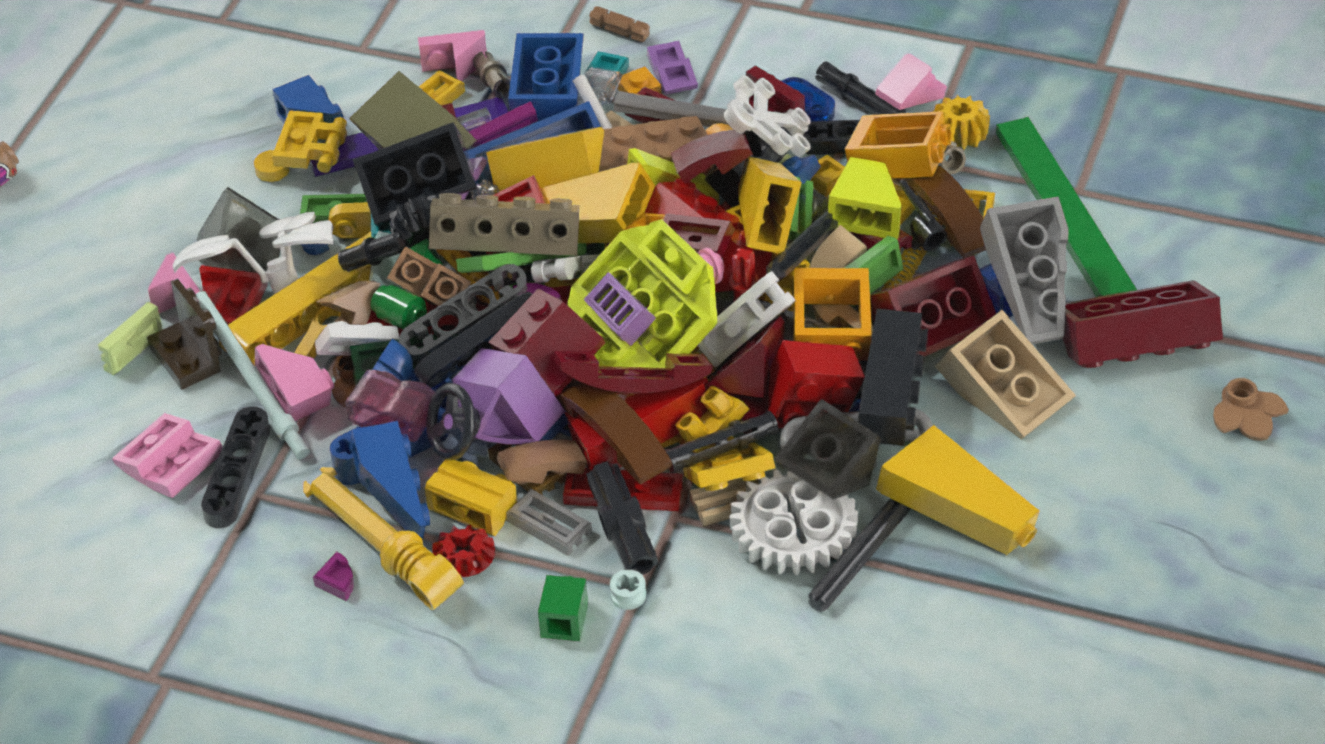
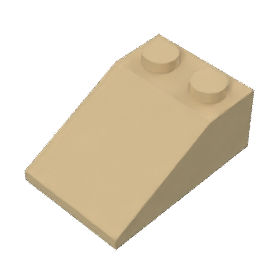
M1003 310L951 348L935 366L961 397L1021 440L1076 396Z

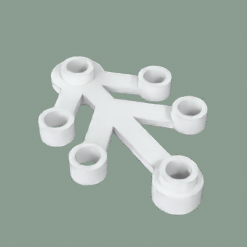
M742 75L733 84L736 98L727 104V110L724 112V118L733 130L740 134L746 130H752L779 155H784L787 151L791 150L796 156L802 157L811 149L809 142L803 136L808 130L810 118L802 109H789L786 113L768 111V99L775 94V89L768 80L760 78L754 83L749 77ZM753 94H754V108L749 104V98H750ZM781 127H785V128L790 132V134H791L792 136H790V135H789L786 131H784Z

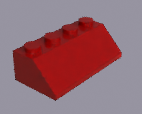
M678 178L673 182H659L655 186L644 213L675 214L730 221L735 228L722 258L724 263L723 277L721 282L715 284V292L733 291L729 285V279L733 274L732 257L736 254L738 248L751 249L754 252L755 274L758 275L759 280L766 275V266L770 263L773 252L747 247L744 227L739 222L737 216L722 209L717 205V201L714 198L703 194L692 181L685 184L681 178Z

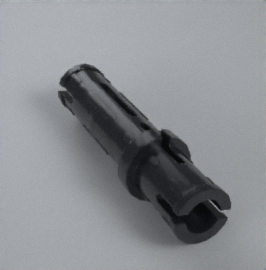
M828 61L823 62L816 71L818 75L815 76V79L818 82L832 88L841 99H849L873 115L906 113V109L899 110L875 95L876 91L862 84L856 75L852 73L847 74Z
M767 411L762 415L742 422L734 420L729 422L728 427L699 437L675 448L667 449L665 451L672 461V466L668 469L671 473H675L680 469L709 460L734 449L738 451L745 450L749 447L750 443L779 433L776 418L771 411ZM749 429L752 430L749 434L727 441V438ZM712 443L716 444L712 448L690 455V452Z

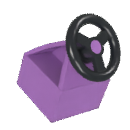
M481 348L452 379L453 383L444 384L435 391L427 409L426 430L434 452L442 459L451 461L459 459L468 451L473 438L501 444H526L539 441L565 410L527 356ZM447 396L446 411L442 416V420L437 423L441 403ZM446 433H452L458 444L453 449H448L444 446L440 437Z

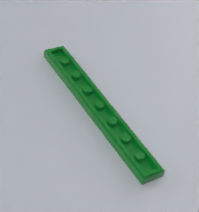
M1025 117L996 124V135L1036 200L1059 197L1068 226L1066 249L1094 295L1100 297L1137 290L1030 118Z

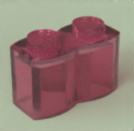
M367 370L346 400L348 420L362 428L398 421L401 435L407 434L410 442H416L426 428L427 409L435 391L422 382L400 381L389 372Z

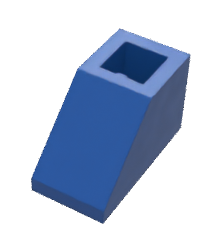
M310 75L272 89L276 113L283 123H285L289 111L323 113L325 123H333L337 117L344 118L339 105L331 103L325 88L322 85L318 86Z

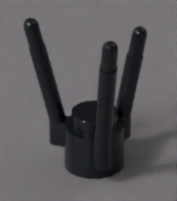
M902 179L899 181V184L919 213L910 224L911 248L917 250L921 246L927 252L934 251L945 242L947 232L935 219L927 204Z

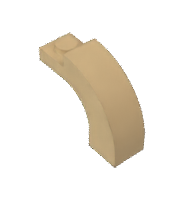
M840 225L818 247L809 268H845L867 251L866 245ZM812 304L817 321L835 326L836 328H860L859 313L850 305ZM871 324V334L873 333V327H874L872 324Z

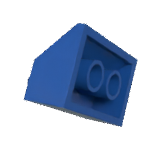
M516 33L508 97L509 111L531 101L536 110L538 121L573 108L578 104L579 92L573 80L580 76L584 33Z

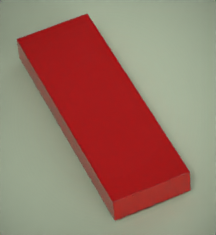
M585 468L583 474L567 473L563 492L564 505L598 507L588 485L586 475L590 472L588 468ZM621 470L631 496H636L641 509L679 512L683 474L661 472L646 482L639 484L626 470Z

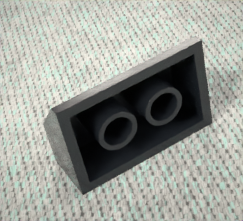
M454 122L353 160L375 226L389 222V215L397 210L396 205L405 204L409 198L416 199L421 194H424L426 198L436 195L439 199V194L454 193L461 195L477 189L472 163L462 135Z

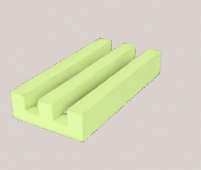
M147 302L98 344L99 350L104 352L100 355L101 360L106 362L103 365L104 371L113 376L149 346L147 336L163 330L158 306Z

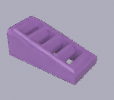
M609 272L584 298V301L622 340L631 346L656 319ZM612 286L611 291L598 303L597 301ZM619 293L620 296L605 310L604 308ZM625 300H626L627 303L622 307V309H621L614 317H612V315L615 313V311H616V310L625 302ZM633 308L634 311L620 325L619 322Z

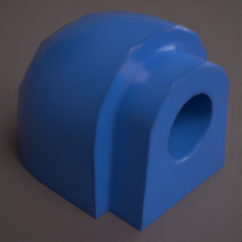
M392 338L365 381L389 394H395L398 390L406 388L413 372V360L408 350Z

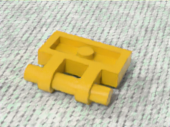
M289 111L272 154L274 166L307 169L310 160H318V170L323 173L329 172L331 167L338 161L340 155L339 146L345 142L347 121L342 117H337L333 123H325L323 113ZM318 139L326 140V143L317 142Z

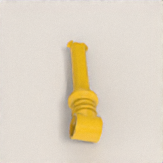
M321 467L319 470L322 474L312 481L311 485L307 481L303 482L305 496L309 498L313 494L380 552L382 568L389 575H398L405 581L429 609L434 611L464 585V581L458 571L445 557L440 554L435 556L423 546L422 538L416 532L409 530L398 532L334 477L337 473L333 467Z

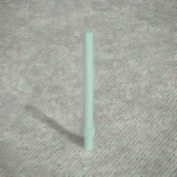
M205 291L196 293L202 310L208 309L215 320L216 329L213 330L273 421V430L280 440L287 442L297 459H304L309 455L310 450L298 433L299 426L292 415L284 412Z

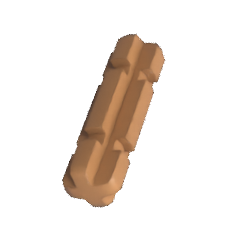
M596 6L590 11L589 22L594 26L603 28L604 25L605 30L625 37L631 35V39L639 42H645L650 35V26L645 22L637 20L635 23V19L614 11L608 13V9Z

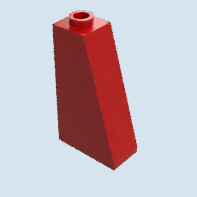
M706 377L689 385L663 392L616 393L644 421L660 444L679 434L675 424L684 414L691 412L700 419L708 410L701 402V396L709 389L706 385L708 383ZM564 412L571 439L576 441L587 460L586 466L589 471L595 465L606 461L612 464L618 463L617 452L580 415L572 418L567 412Z

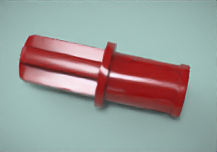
M738 248L736 254L732 257L733 274L730 276L729 285L733 289V303L759 281L758 275L755 274V254L751 249Z

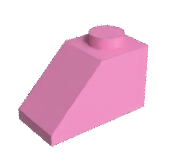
M264 344L255 347L256 368L284 412L292 415L295 421L330 405L331 390L334 388L333 381L326 369L320 370L314 358Z

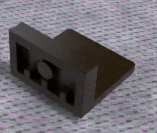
M177 278L171 281L179 322L147 336L149 348L180 389L183 390L220 373L221 368L218 356L222 355V351L217 339L213 335L216 323L211 312L208 309L202 310L193 289H186Z

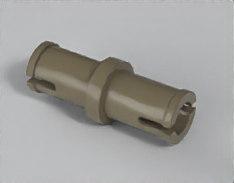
M485 51V56L483 52L476 54L473 59V65L480 72V80L485 86L492 89L496 97L502 99V93L504 98H507L509 96L511 80L508 79L504 66L495 61L493 55L488 51Z

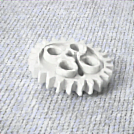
M789 467L787 475H781L777 469H773V478L769 479L764 476L759 479V485L749 481L746 482V492L738 491L737 502H732L730 530H732L733 542L739 543V552H749V562L751 563L762 559V569L764 570L768 569L772 564L777 565L778 574H782L786 567H792L793 573L798 575L802 566H806L811 573H815V563L818 562L828 568L830 567V556L839 559L842 555V549H847L852 543V538L857 536L858 511L855 510V499L848 498L847 487L838 489V480L836 478L824 482V472H820L815 477H810L809 468H805L801 475H796L793 467ZM786 498H788L790 502L791 512H788V503L786 501ZM796 528H800V539L803 541V544L799 542Z

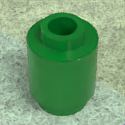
M395 285L379 287L371 299V309L376 313L377 318L402 330L427 314L426 302L423 298Z

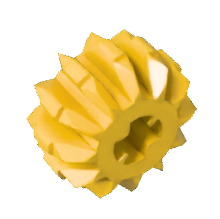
M957 94L955 99L944 97L942 103L935 105L933 112L943 111L945 124L950 125L952 141L957 144V147H961L963 150L968 145L978 147L979 141L986 140L990 125V115L988 109L984 108L983 101H973L971 95L967 98H960Z

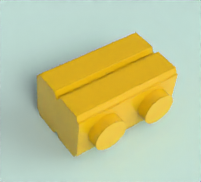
M444 460L439 466L438 472H435L430 477L424 488L429 510L465 525L471 524L473 528L478 530L484 528L486 533L492 536H496L504 526L505 520L507 521L506 512L517 503L516 486L512 481L507 480L506 476L502 474L494 476L484 472L470 461Z

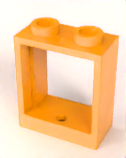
M943 111L863 115L845 148L847 162L850 157L883 162L887 166L891 179L933 177L938 164L943 161L947 146L951 144L952 131L950 125L945 124Z
M795 268L792 292L796 300L793 303V341L852 346L858 361H868L872 337L869 268ZM804 304L859 305L860 328H804Z

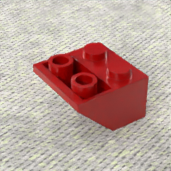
M782 341L770 367L768 411H771L775 416L778 428L783 429L788 422L802 416L849 411L865 379L853 347ZM838 428L814 431L838 432Z

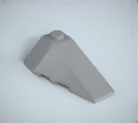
M1059 197L989 208L980 226L989 261L1020 331L1031 344L1063 339L1068 226Z

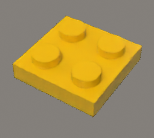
M753 442L745 450H731L709 460L683 468L684 476L698 487H705L706 491H715L727 487V481L741 477L743 481L760 479L765 476V471L774 469L775 464L772 453Z

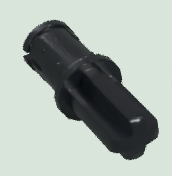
M398 232L378 239L369 237L364 239L362 244L341 250L338 253V262L344 271L347 270V272L366 265L377 266L381 264L383 259L400 254L406 246V242L403 240L402 234Z

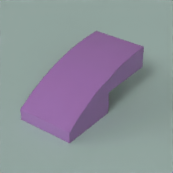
M679 40L647 47L649 63L665 95L698 88L690 60L685 58Z

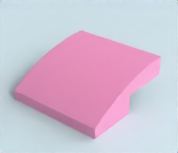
M164 413L114 456L112 460L116 466L135 480L156 492L173 498L219 457L223 447L220 440L195 433L189 420Z

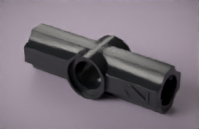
M606 461L597 464L586 475L593 498L598 505V515L606 538L609 542L613 541L624 570H634L642 575L647 574L658 564L656 551L651 544V539L645 530L646 522L636 496H631L618 463L612 464Z

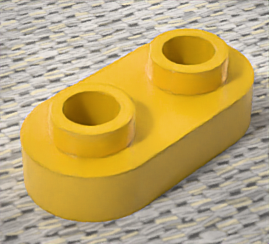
M367 202L342 203L330 210L328 220L333 225L332 234L336 237L343 239L362 238L371 232V212Z

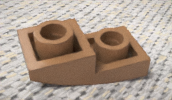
M406 246L386 279L396 286L423 298L426 302L436 307L468 288L471 281L439 263L438 265Z
M544 440L521 444L498 452L496 458L507 480L518 484H526L528 482L543 484L548 471L559 475L567 473L583 474L587 464V460L575 440Z

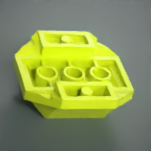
M662 219L651 222L650 225L621 231L571 286L568 306L603 337L606 342L594 355L599 362V366L665 368L666 353L690 354L718 323L713 267ZM608 272L645 307L649 304L647 309L656 317L653 323L632 346L622 340L584 301V298ZM611 286L597 302L600 303L613 287ZM618 293L604 309L607 310L620 294ZM625 300V302L615 311V313L612 315V317H614V316L622 309V307L627 303L626 300ZM633 308L619 322L620 325L634 311Z

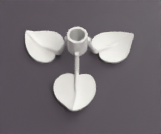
M312 211L295 217L282 218L263 227L259 232L260 237L266 239L278 236L272 244L274 248H280L281 257L267 263L268 270L266 272L238 239H229L228 235L206 238L187 246L176 257L173 263V270L176 273L181 266L187 263L218 255L233 247L241 253L259 274L262 283H270L273 294H276L299 279L293 264L291 245H333V225L329 220L313 223L316 215Z

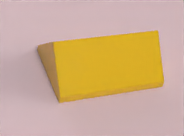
M601 126L486 152L495 193L497 194L533 175L538 181L540 188L598 173L604 129Z

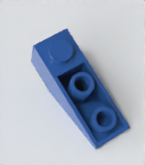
M398 421L352 429L350 450L359 482L406 531L416 532L423 541L425 528L430 526V515L427 504H420L417 491L421 490V484L417 469H411L408 457H411L408 435H401Z

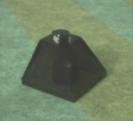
M227 187L222 192L199 231L197 241L221 235H228L229 239L236 238L266 272L268 270L267 263L279 258L280 248H274L272 244L278 236L263 239L260 237L259 232L266 225L279 219ZM233 247L218 255L198 260L205 266L257 273L241 253Z

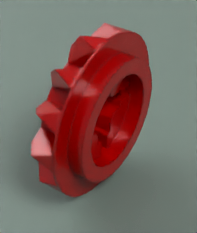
M469 524L465 529H458L453 525L451 532H440L438 541L432 543V553L435 556L440 554L445 557L461 577H470L481 573L490 566L495 557V546L493 538L488 537L484 528L474 530L471 524ZM468 545H470V551H469V552L466 551V550H461V551H459V552L457 553V551H456V547H457V546H460V547H462V548H465V547H467Z

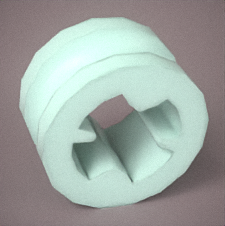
M622 570L612 576L610 580V596L615 606L624 610H632L644 603L646 600V582L643 575L634 570Z

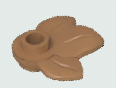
M1236 378L1224 387L1221 396L1222 401L1215 406L1213 419L1215 426L1222 433L1239 428V431L1245 437L1263 441L1267 440L1272 434V417L1285 415L1289 409L1283 399L1277 394L1258 391L1256 384L1251 380Z

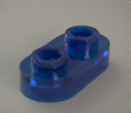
M789 77L782 80L783 83L798 90L805 96V113L810 118V122L832 121L834 119L835 100L833 97L803 78Z

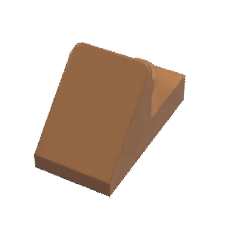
M358 281L318 300L317 303L341 312L340 317L334 322L343 321L349 325H366L372 310L371 299L381 283L376 281Z

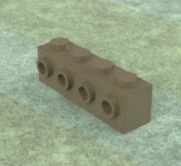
M439 194V199L433 198L430 205L429 249L577 256L580 205H572V200L562 198L551 199L550 204L535 203V198L514 197L513 202L498 201L497 196L478 195L476 200H461L460 194Z

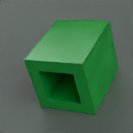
M546 575L538 608L540 638L580 642L588 608L586 578Z

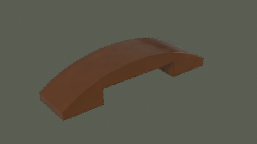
M938 164L933 177L895 178L898 182L904 179L910 188L921 197L945 225L946 239L962 258L986 251L980 230L983 221L982 215L962 186L944 168Z
M573 378L556 397L564 410L572 418L580 415L617 452V462L639 484L646 482L672 466L671 459L652 431L637 413L614 391L596 388Z

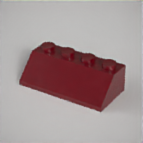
M1195 280L1065 303L1063 342L1068 356L1083 368L1100 367L1104 364V361L1113 359L1121 362L1135 361L1140 358L1139 355L1152 352L1155 355H1169L1175 352V348L1186 346L1192 349H1202L1211 346V342L1223 340L1220 297Z

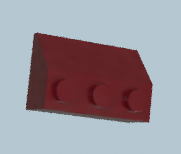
M974 255L947 263L870 295V311L874 322L877 309L922 313L921 329H928L926 352L919 351V354L924 355V357L962 341L996 315Z

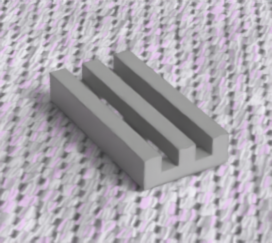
M532 489L506 512L507 522L567 556L573 551V545L579 546L583 542V535L588 537L592 533L591 522ZM531 504L532 506H534V507L538 508L539 510L543 511V513H540V512L536 511L535 509L529 507L528 505ZM555 519H557V520L561 521L562 523L568 525L569 527L573 528L574 530L572 531V530L566 528L565 526L559 524L558 522L555 521Z

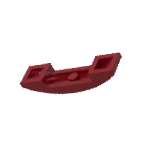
M554 351L553 356L560 370L570 377L596 388L620 393L637 394L672 390L696 382L712 372V365L703 354L666 353L665 368L599 366V362L592 351Z

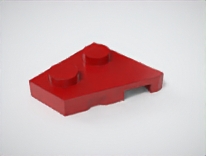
M201 265L199 268L202 289L207 293L227 325L258 306L268 286V282L262 283L258 273Z

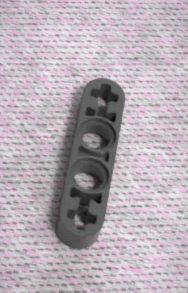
M506 264L497 268L407 326L401 332L399 343L408 350L413 362H421L429 354L474 326L477 320L489 313L495 312L519 295L527 291V280L524 271L514 264ZM507 277L512 281L517 279V287L514 289L509 285L504 287L503 279ZM493 286L494 291L499 292V300H496L493 290L489 287ZM476 295H483L489 299L490 303L486 309L475 311L469 307L470 299ZM445 315H452L459 320V323L455 329L444 331L438 327L439 319ZM432 326L434 335L438 338L437 340H433L432 334L429 335L427 327ZM416 337L418 340L423 339L424 347L418 349L416 346L411 347L410 339Z

